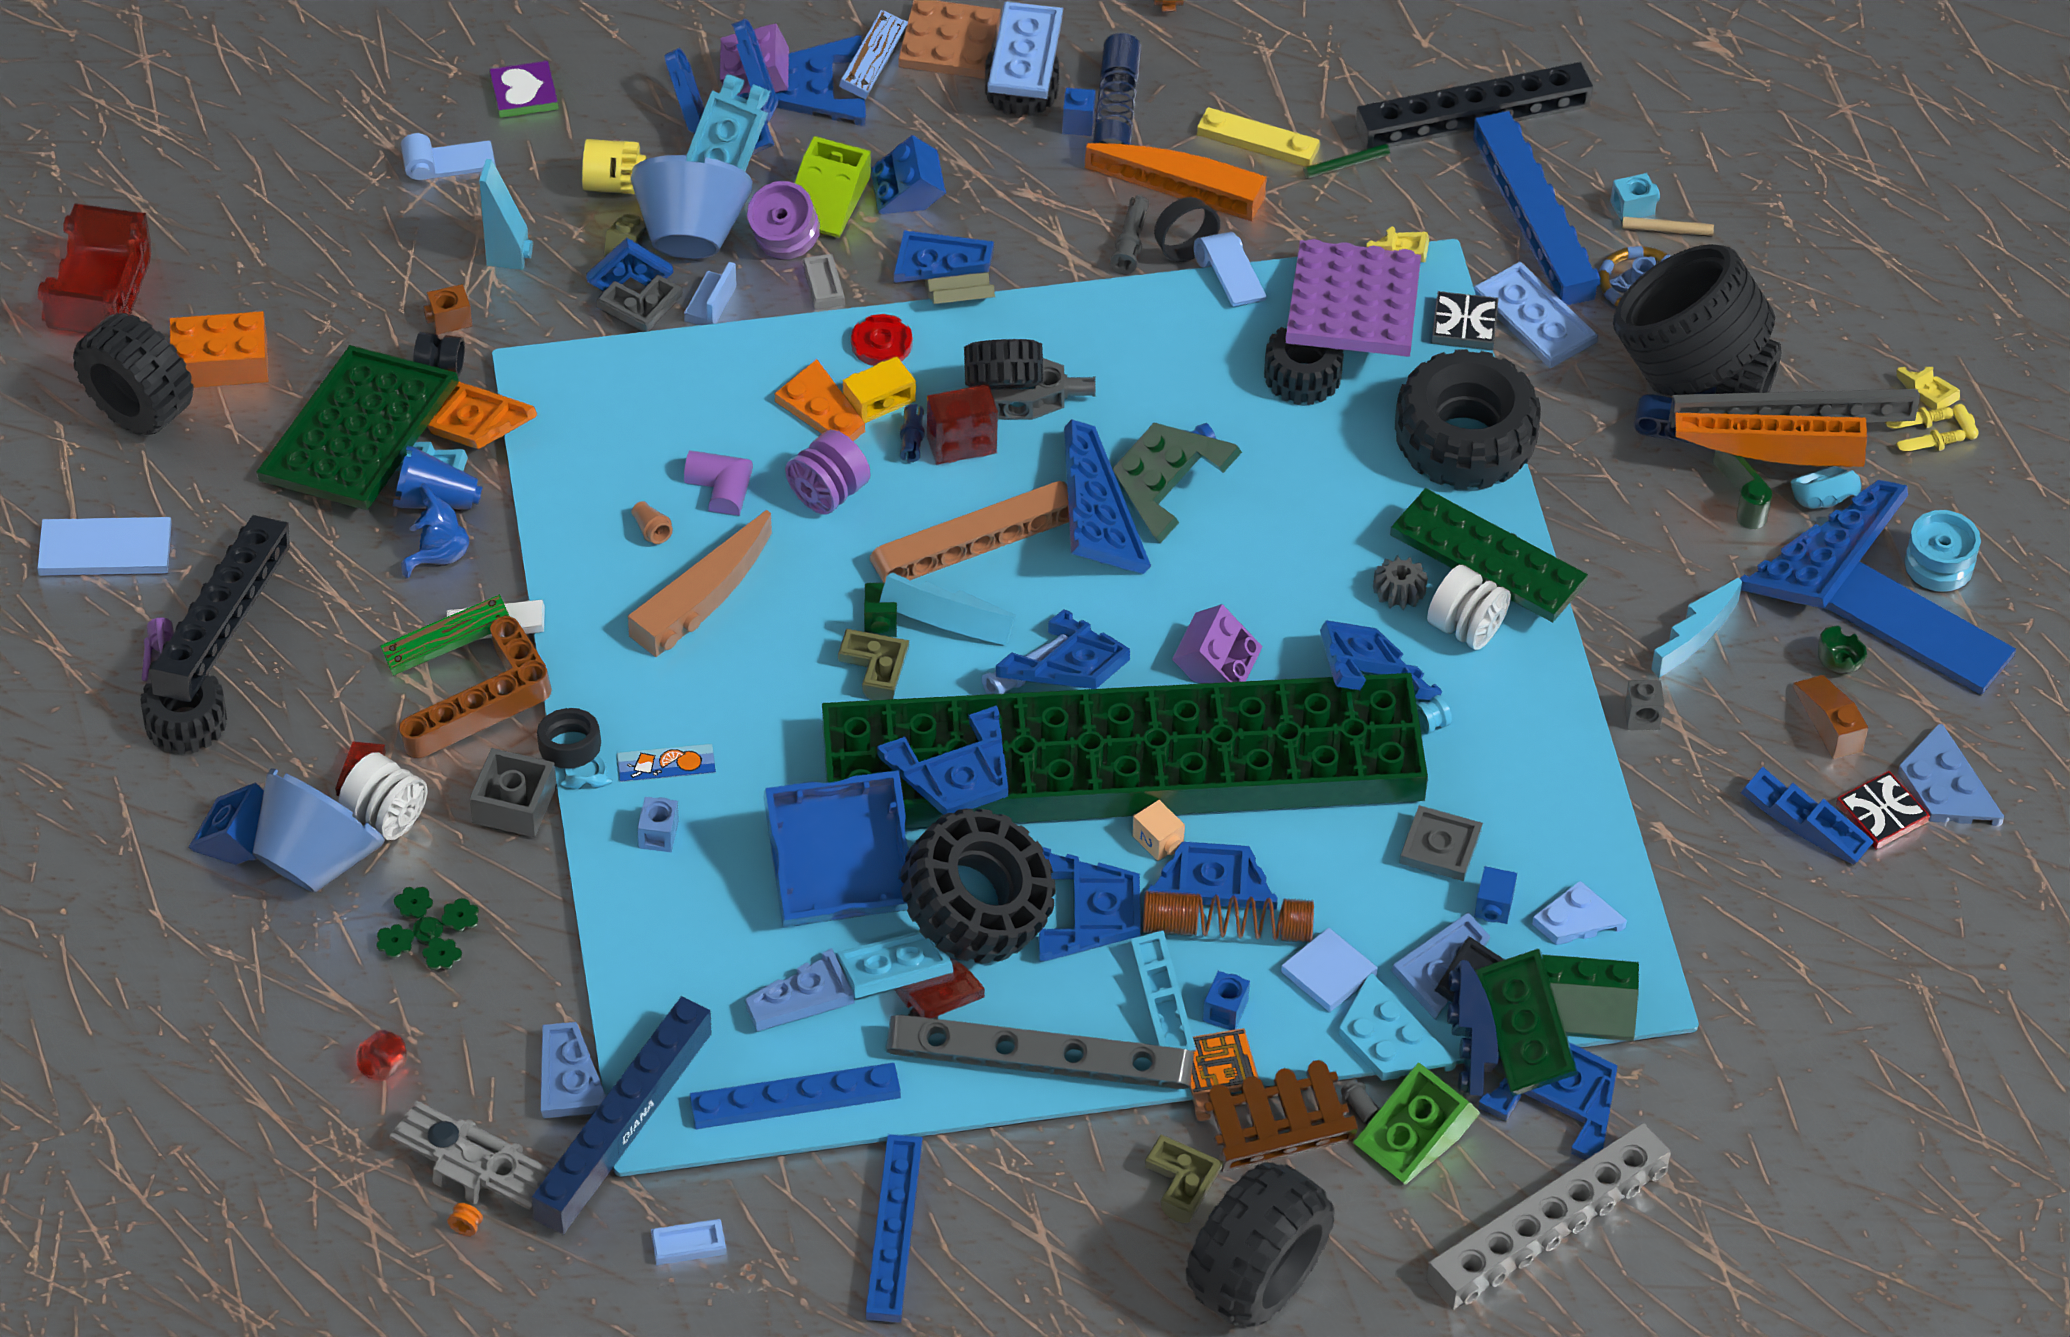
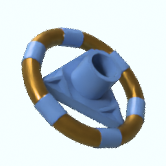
M1644 246L1626 247L1618 250L1603 261L1598 271L1600 290L1604 297L1617 307L1622 298L1617 291L1625 293L1640 276L1656 265V261L1661 262L1671 255L1661 250ZM1625 259H1635L1632 268L1609 281V276L1617 263Z

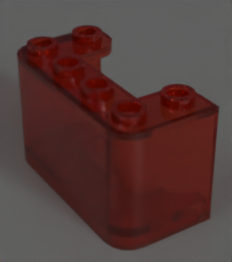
M74 203L71 214L66 215L63 225L64 233L68 234L66 258L60 260L57 280L55 277L48 276L45 282L39 284L38 300L42 301V321L46 322L48 328L88 334L111 314H132L150 264L152 249L146 213Z

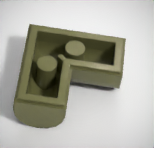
M846 629L838 653L839 662L867 667L862 683V690L867 698L871 700L893 699L908 652L909 640Z
M1161 1134L1145 1159V1168L1172 1179L1171 1184L1161 1199V1209L1169 1218L1180 1223L1191 1222L1223 1167V1161Z

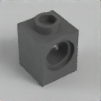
M1661 680L1628 681L1624 704L1627 730H1660L1664 710Z

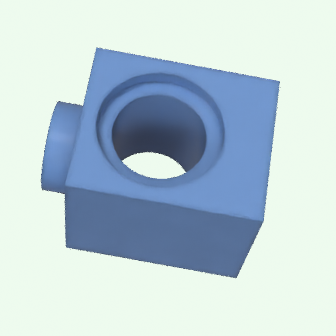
M645 797L637 828L640 849L672 853L679 823L678 801L663 797Z

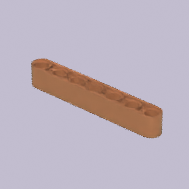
M1064 481L1053 482L883 544L871 553L870 562L883 583H885L887 575L895 573L908 580H913L1069 522L1067 484Z

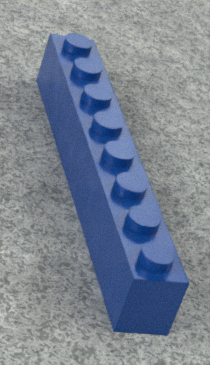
M1509 111L1476 118L1473 140L1553 293L1567 306L1595 300L1597 286L1600 285L1599 273L1596 268H1592L1586 248L1580 246L1574 226L1569 225L1563 205H1559L1555 198L1553 186L1546 182L1541 164L1536 163L1530 143L1525 142L1522 136L1520 124L1514 121Z

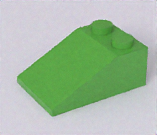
M1418 1062L1353 1143L1406 1185L1456 1143L1480 1112L1468 1100Z

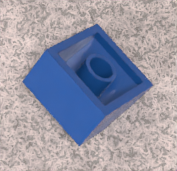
M255 782L217 797L191 841L189 848L194 852L234 865L248 860H255L256 857L252 853L264 789Z

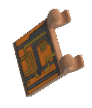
M1245 1028L1193 1036L1196 1051L1193 1052L1194 1059L1190 1091L1198 1121H1205L1211 1118L1210 1113L1206 1114L1204 1104L1209 1102L1208 1095L1214 1085L1222 1084L1232 1093L1241 1091L1243 1081L1247 1077L1255 1076L1258 1078Z

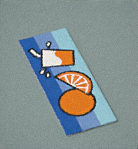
M712 744L617 753L620 782L716 773Z

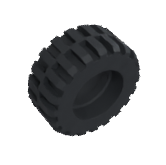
M127 313L111 314L76 344L73 353L74 370L78 372L77 378L80 384L84 385L86 394L96 402L95 405L101 411L103 410L109 419L113 422H118L125 430H132L133 433L138 435L156 434L185 410L192 401L194 388L191 383L190 371H187L185 368V361L179 357L176 352L177 349L173 344H169L166 341L165 336L160 331L154 330L148 322L140 321V318L137 316L128 315Z

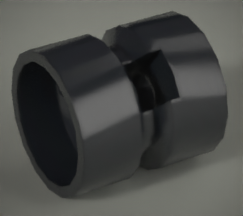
M419 332L415 342L413 361L456 372L458 377L460 376L465 356L464 337L445 335L443 339H440L438 334Z

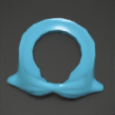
M597 755L592 760L599 767L597 774L587 777L576 776L572 772L573 768H564L565 780L561 782V785L574 789L580 788L584 783H588L593 787L599 788L611 784L612 779L607 777L606 761L600 755Z

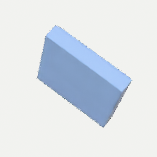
M1327 928L1282 964L1281 972L1328 1012H1331L1360 989L1368 975L1373 973L1376 976L1378 967L1333 930Z

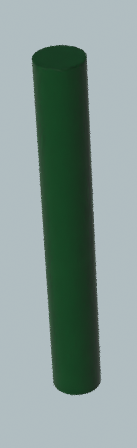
M1387 144L1307 166L1304 167V175L1309 179L1389 156L1390 149Z

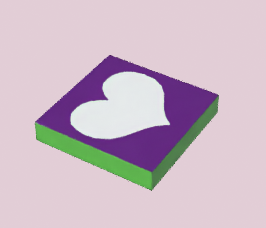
M548 61L489 69L499 118L558 110V100Z

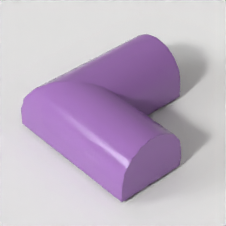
M689 450L685 463L684 483L714 487L708 506L709 511L740 516L753 470V463L745 458Z

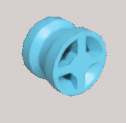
M1436 695L1431 697L1427 703L1419 702L1416 704L1420 729L1424 734L1432 733L1438 726L1446 727L1452 723L1449 706L1442 696Z

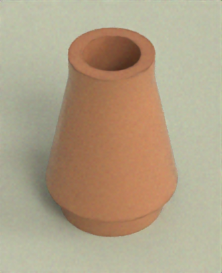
M645 501L634 505L632 515L636 519L645 540L654 544H661L667 541L673 531L670 518L649 506Z

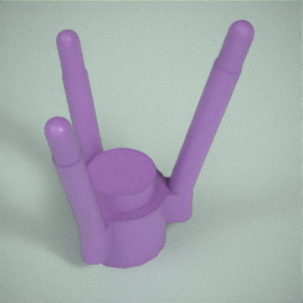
M155 618L147 624L148 637L144 639L145 651L142 667L143 681L148 680L152 649L154 648L161 654L164 643L170 641L175 633L172 622L167 618Z

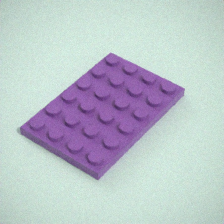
M1317 239L1300 240L1285 343L1410 357L1421 255L1415 254L1408 249L1388 251L1379 246L1367 248L1353 246L1350 243H1324Z

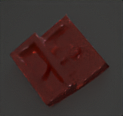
M949 958L953 966L952 973L894 988V990L907 1008L913 1006L922 1018L932 1019L984 998L985 988L963 964L953 958Z

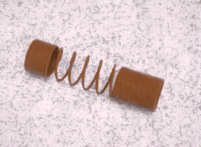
M1145 891L1144 934L1164 930V934L1167 933V935L1196 936L1200 905L1202 934L1206 937L1216 900L1220 936L1223 938L1227 931L1231 906L1234 900L1239 939L1243 937L1249 905L1252 902L1254 932L1258 940L1261 937L1269 901L1272 935L1275 941L1278 939L1280 926L1282 941H1305L1306 943L1312 941L1314 921L1313 900L1284 898L1275 933L1272 900L1269 897L1265 900L1258 931L1255 901L1250 896L1247 900L1240 932L1238 903L1234 895L1229 901L1224 929L1222 928L1219 896L1217 894L1213 896L1205 930L1203 902L1199 893L1192 894L1190 892L1188 894L1187 892L1185 894L1184 892L1175 893L1171 891L1169 893L1167 891Z

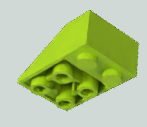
M814 136L803 156L795 184L800 185L810 195L820 222L819 233L840 238L871 177V151Z

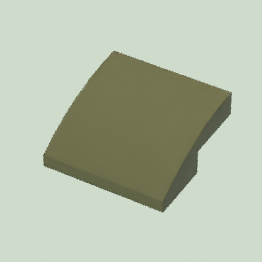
M988 272L924 279L928 296L933 304L995 297L994 285H990Z

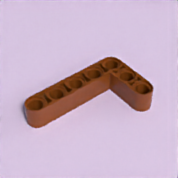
M510 616L500 617L491 624L490 628L496 654L507 671L403 719L399 730L405 752L410 757L422 758L549 698L552 688L546 665L515 618Z

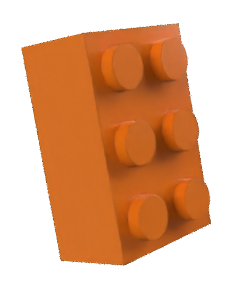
M264 311L170 318V344H173L177 349L176 352L179 357L185 361V368L187 371H190L192 377L191 383L193 388L269 382Z

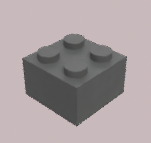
M491 748L469 798L472 823L536 837L557 787L554 762Z

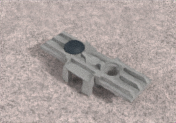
M419 1101L414 1103L390 1134V1139L436 1162L433 1168L434 1184L443 1188L447 1183L446 1177L463 1184L465 1187V1199L473 1204L478 1202L479 1191L483 1188L485 1190L490 1189L532 1210V1196L552 1170L523 1155V1147L517 1143L511 1145L476 1127V1123L470 1119L466 1121L459 1119V1121H456ZM469 1139H471V1140L477 1142L478 1144H480V1145H482V1146H484V1147H486V1148H488V1149H490V1150H492V1151H494V1152H496V1153L494 1154V1153H492V1152H490V1151H488V1150L482 1148L481 1146L470 1142Z

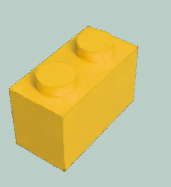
M896 356L843 379V394L862 420L867 423L915 402L916 380Z

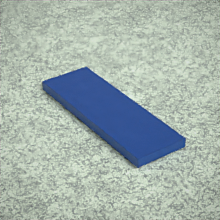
M1860 561L1825 607L1981 696L2015 656L2016 648Z

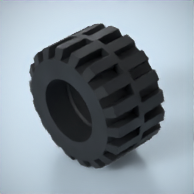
M995 47L993 52H989L985 62V95H987L989 103H994L995 109H1002L1004 114L1007 115L1011 113L1016 114L1017 117H1022L1025 114L1034 116L1035 112L1042 113L1046 111V107H1051L1054 104L1059 90V60L1057 56L1054 59L1047 99L988 92V82Z
M1281 327L1277 329L1276 334H1272L1269 338V343H1267L1264 367L1266 385L1268 388H1272V393L1276 396L1281 395V399L1286 402L1292 400L1294 404L1301 405V402H1306L1307 405L1314 404L1316 400L1322 402L1326 400V396L1331 397L1335 394V390L1339 388L1341 383L1344 358L1343 349L1285 343L1287 328Z
M999 339L977 341L964 346L966 386L974 389H1016L1034 387L1044 382L1043 349L1040 342L1028 339Z
M1769 339L1763 350L1751 363L1733 377L1716 386V394L1769 393L1781 360V344Z
M207 675L191 702L154 695L152 680L151 683L145 684L143 688L144 693L141 694L140 698L144 726L150 740L153 739L154 745L158 748L164 746V750L170 753L173 750H177L178 754H185L186 751L192 750V753L199 752L201 747L208 748L212 746L211 741H218L221 737V731H225L227 713L221 684L218 683V679L214 675ZM183 707L194 708L186 712H173Z

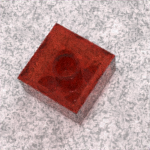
M989 385L927 395V439L936 465L997 453L998 410Z

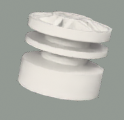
M1458 565L1449 572L1438 587L1431 601L1427 620L1429 624L1445 633L1451 634L1456 630L1457 640L1467 642L1469 647L1479 650L1491 640L1500 627L1510 605L1511 594L1509 590L1497 587L1493 581H1486L1482 584L1483 579L1480 574L1464 565Z
M371 753L363 757L348 774L341 788L338 801L339 804L353 812L352 816L360 823H368L386 840H395L402 836L419 817L426 802L427 784L418 776H414L410 771L400 769L394 761L381 753Z

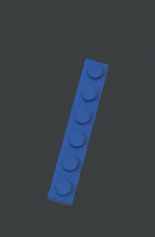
M895 1062L690 1093L695 1129L901 1098Z
M888 1134L866 1306V1320L901 1323L922 1152V1137Z

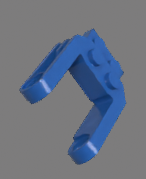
M745 18L732 24L739 43L736 46L750 88L754 84L770 91L767 102L761 108L768 115L752 153L754 155L774 146L767 123L770 122L779 102L755 31L750 22ZM678 48L665 54V62L688 131L695 135L704 112V106L689 61L684 52ZM742 93L738 96L748 100L749 93Z

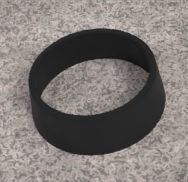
M1195 197L1182 198L1170 204L1160 214L1155 224L1154 236L1164 255L1169 260L1174 262L1190 261L1195 259V240L1218 234L1220 218L1217 212L1202 200ZM1204 209L1203 223L1194 236L1181 244H1165V237L1169 228L1179 217L1192 210Z

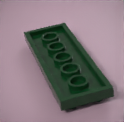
M1427 488L1419 494L1391 526L1390 535L1452 569L1458 565L1470 568L1482 576V584L1486 581H1493L1497 587H1503L1510 591L1511 601L1552 623L1587 583L1588 574Z

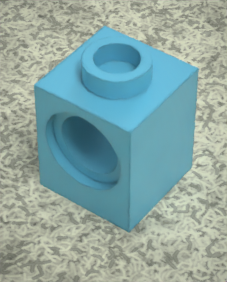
M1647 173L1613 180L1610 202L1621 222L1623 217L1642 218L1655 215L1656 204L1660 200V192L1658 186L1652 183Z

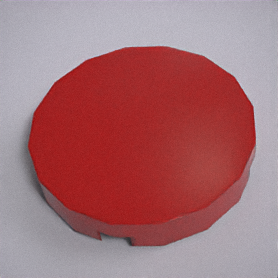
M888 314L871 315L866 317L865 321L861 324L858 322L854 326L851 334L852 351L859 360L868 365L876 366L878 363L896 356L902 362L910 354L913 346L912 331L908 325L903 324L902 320L896 316Z

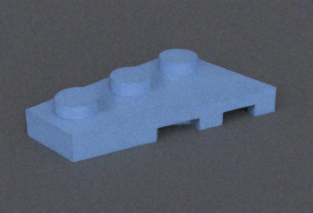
M1469 912L1396 962L1391 969L1393 974L1435 1020L1449 1000L1434 990L1466 938L1470 936L1484 946L1487 945L1490 939L1489 934Z
M831 948L822 953V959L812 965L809 963L803 964L797 968V974L786 980L778 979L745 1000L747 1011L756 1031H760L854 1004V994Z
M577 1022L543 1025L541 1113L543 1119L593 1114L606 1098V1095Z

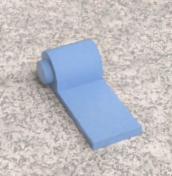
M413 133L404 137L401 141L405 172L409 178L414 180L482 172L486 159H492L495 164L491 140L431 148L430 139L426 135Z
M1231 231L1195 240L1194 254L1197 263L1202 268L1213 267L1232 307L1266 300L1267 296L1243 250L1242 241L1235 233Z

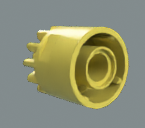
M586 139L582 169L583 191L635 194L630 180L632 168L637 163L647 159L646 155H640L639 142Z

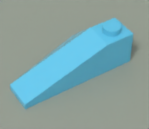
M486 159L479 180L487 266L523 270L526 258H531L533 241L528 240L527 226L493 160Z

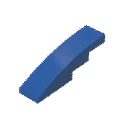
M1764 767L1757 772L1740 792L1762 811L1795 834L1853 865L1858 862L1874 842L1824 798L1818 804L1796 784L1792 783L1787 788Z

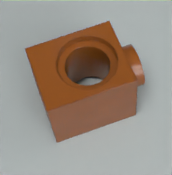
M463 284L427 292L428 305L423 306L427 324H433L436 334L472 327L471 307Z

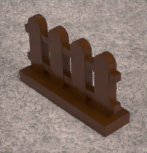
M1315 1060L1309 1064L1307 1069L1308 1078L1297 1080L1294 1072L1288 1068L1278 1070L1274 1078L1275 1086L1264 1088L1259 1078L1250 1076L1243 1081L1241 1086L1242 1094L1231 1097L1230 1091L1226 1086L1222 1084L1214 1085L1208 1095L1209 1102L1204 1104L1206 1114L1213 1113L1220 1135L1214 1138L1216 1146H1224L1218 1160L1223 1161L1221 1171L1226 1172L1353 1140L1358 1126L1354 1116L1344 1117V1115L1349 1113L1347 1103L1340 1105L1333 1084L1339 1079L1337 1072H1329L1325 1062ZM1311 1088L1318 1111L1307 1113L1301 1091ZM1278 1096L1285 1119L1275 1121L1268 1099ZM1246 1104L1253 1127L1242 1129L1235 1107ZM1322 1121V1124L1311 1125V1123ZM1289 1129L1290 1131L1282 1134L1278 1133V1131ZM1254 1137L1257 1138V1140H1254V1141H1250V1142H1246V1141H1245L1246 1139H1250V1138H1254Z

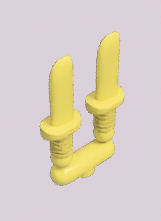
M1956 404L1953 409L1945 407L1929 411L1925 407H1921L1918 409L1915 421L1885 422L1887 427L1893 429L1923 424L1925 428L1932 427V422L1950 419L1954 414L1962 429L1940 434L1936 429L1930 431V435L1899 441L1896 445L1901 451H1914L1935 446L1937 451L1944 450V445L1956 443L1957 441L1961 442L1965 437L1969 440H1974L1979 434L1973 415L1968 413L1963 404Z

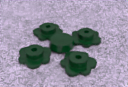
M412 887L404 888L403 894H399L394 898V906L400 909L401 916L409 917L411 915L419 920L415 922L413 931L403 929L399 924L393 925L391 929H380L377 932V939L379 940L377 942V949L385 951L389 958H397L402 952L407 953L411 951V942H413L415 936L419 943L429 945V947L422 951L429 969L437 970L441 967L445 970L451 969L453 962H458L462 958V951L456 947V942L453 939L444 941L441 938L443 925L445 927H453L456 932H461L465 928H474L478 925L477 914L479 913V908L476 905H470L469 900L459 898L454 904L450 903L444 906V914L441 917V921L434 917H424L427 914V909L433 906V900L429 897V890L426 887H417L416 889Z

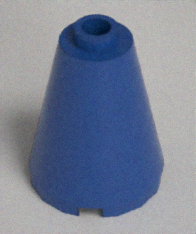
M407 445L406 453L411 454V457L404 456L395 496L401 497V499H394L392 507L426 509L427 506H424L419 490L422 483H426L436 497L445 501L453 509L471 510L472 504H479L483 487L477 485V478L416 447Z

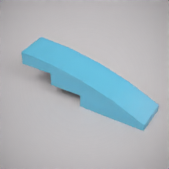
M895 573L887 575L880 602H897V612L952 632L1002 645L1008 644L1016 618L1015 614L959 590L956 593H951L929 582H924L920 585Z
M1739 578L1688 605L1686 619L1671 628L1669 642L1654 650L1651 670L1658 678L1685 662L1703 647L1725 623L1739 601L1742 581Z
M1164 930L1131 939L1159 1046L1181 1048L1195 1052L1196 1047Z

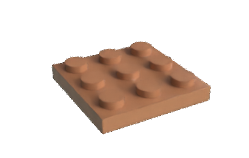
M914 0L899 56V67L985 79V62L989 52L993 51L1001 18V9L936 0Z

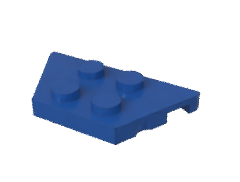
M1182 841L1175 851L1174 858L1168 861L1162 869L1158 881L1148 889L1151 892L1154 890L1155 892L1167 891L1168 893L1170 891L1175 893L1184 892L1185 894L1187 892L1188 894L1190 892L1192 894L1199 893L1202 897L1203 905H1211L1213 896L1217 894L1220 906L1228 907L1230 898L1234 895L1237 898L1238 907L1246 908L1247 900L1252 896L1256 909H1263L1265 900L1269 897L1273 903V910H1277L1278 898L1275 893L1272 894L1266 883L1267 877L1262 868L1256 864V857L1250 846ZM1269 901L1266 909H1270Z

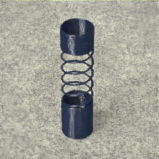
M1116 33L1107 37L1104 42L1093 143L1108 144L1103 140L1116 139L1122 142L1120 144L1131 145L1133 129L1131 121L1134 118V98L1137 92L1135 87L1138 85L1141 43L1133 35ZM1107 87L1118 92L1105 94L1103 89ZM1131 90L1134 91V94H1133L1132 97H1131L1130 95L1126 94V93H1122V92H1128V91H1131ZM1113 94H1121L1129 97L1130 99L1125 101H1118L1108 96ZM1107 98L1117 103L1104 105L1102 100ZM1132 101L1131 108L1127 105L1121 104ZM1112 105H1120L1126 107L1129 110L1124 112L1112 111L1107 107ZM1103 109H1106L1116 114L1103 116L1101 114V111ZM1131 112V118H1130V119L1127 118L1126 116L1119 115V114H1125V113ZM1111 116H1118L1128 121L1122 122L1114 119L1107 120L1106 118Z

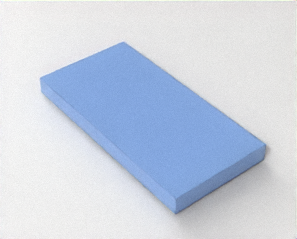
M1004 2L988 82V92L1047 99L1063 17V8Z
M1521 261L1474 286L1475 294L1478 296L1499 298L1497 319L1549 369L1596 344L1598 341V335Z
M171 517L42 519L38 574L39 576L168 573L172 528Z

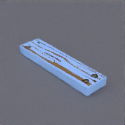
M881 10L841 79L839 87L866 99L904 33L908 22Z

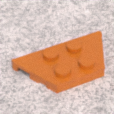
M458 382L428 424V428L433 435L480 449L534 419L537 416V412L533 405Z

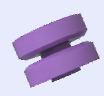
M776 181L767 184L753 195L748 204L747 218L757 244L771 257L776 259H793L802 256L814 246L819 237L820 222L810 195L800 185L790 181Z

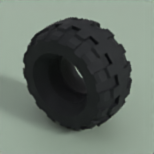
M1458 349L1451 354L1442 352L1432 356L1431 360H1428L1427 363H1420L1408 375L1406 384H1402L1397 398L1395 413L1396 441L1400 451L1403 452L1404 457L1408 459L1411 466L1419 474H1427L1430 477V481L1439 485L1444 483L1453 485L1454 489L1467 490L1468 487L1489 488L1496 481L1505 482L1513 477L1532 457L1539 435L1540 401L1535 395L1534 386L1525 373L1522 371L1518 372L1515 364L1507 359H1498L1493 357V353L1480 350V353L1468 352V349ZM1454 418H1470L1480 421L1488 427L1465 429L1453 426L1445 421Z
M1265 1162L1256 1165L1254 1169L1244 1173L1241 1179L1229 1188L1219 1204L1214 1207L1208 1216L1207 1222L1198 1233L1194 1247L1189 1253L1187 1259L1188 1267L1185 1269L1188 1286L1196 1295L1195 1299L1233 1325L1242 1324L1247 1327H1256L1266 1323L1275 1313L1280 1312L1289 1299L1303 1285L1308 1274L1312 1272L1329 1240V1234L1334 1225L1335 1212L1333 1203L1327 1199L1326 1191L1287 1164L1277 1165L1273 1162Z

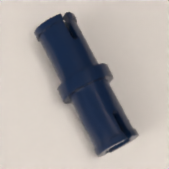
M909 404L905 407L904 424L901 426L899 433L902 439L900 457L902 460H905L906 452H908L907 462L919 460L920 445L925 436V430L922 426L924 409L920 406L917 415L918 404Z

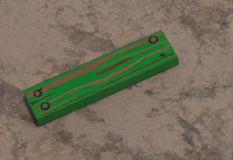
M499 594L380 645L394 676L490 635L491 624L500 617L509 616V613Z

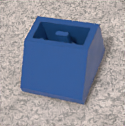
M911 135L871 167L877 208L881 214L926 210L946 194L938 151L914 135Z

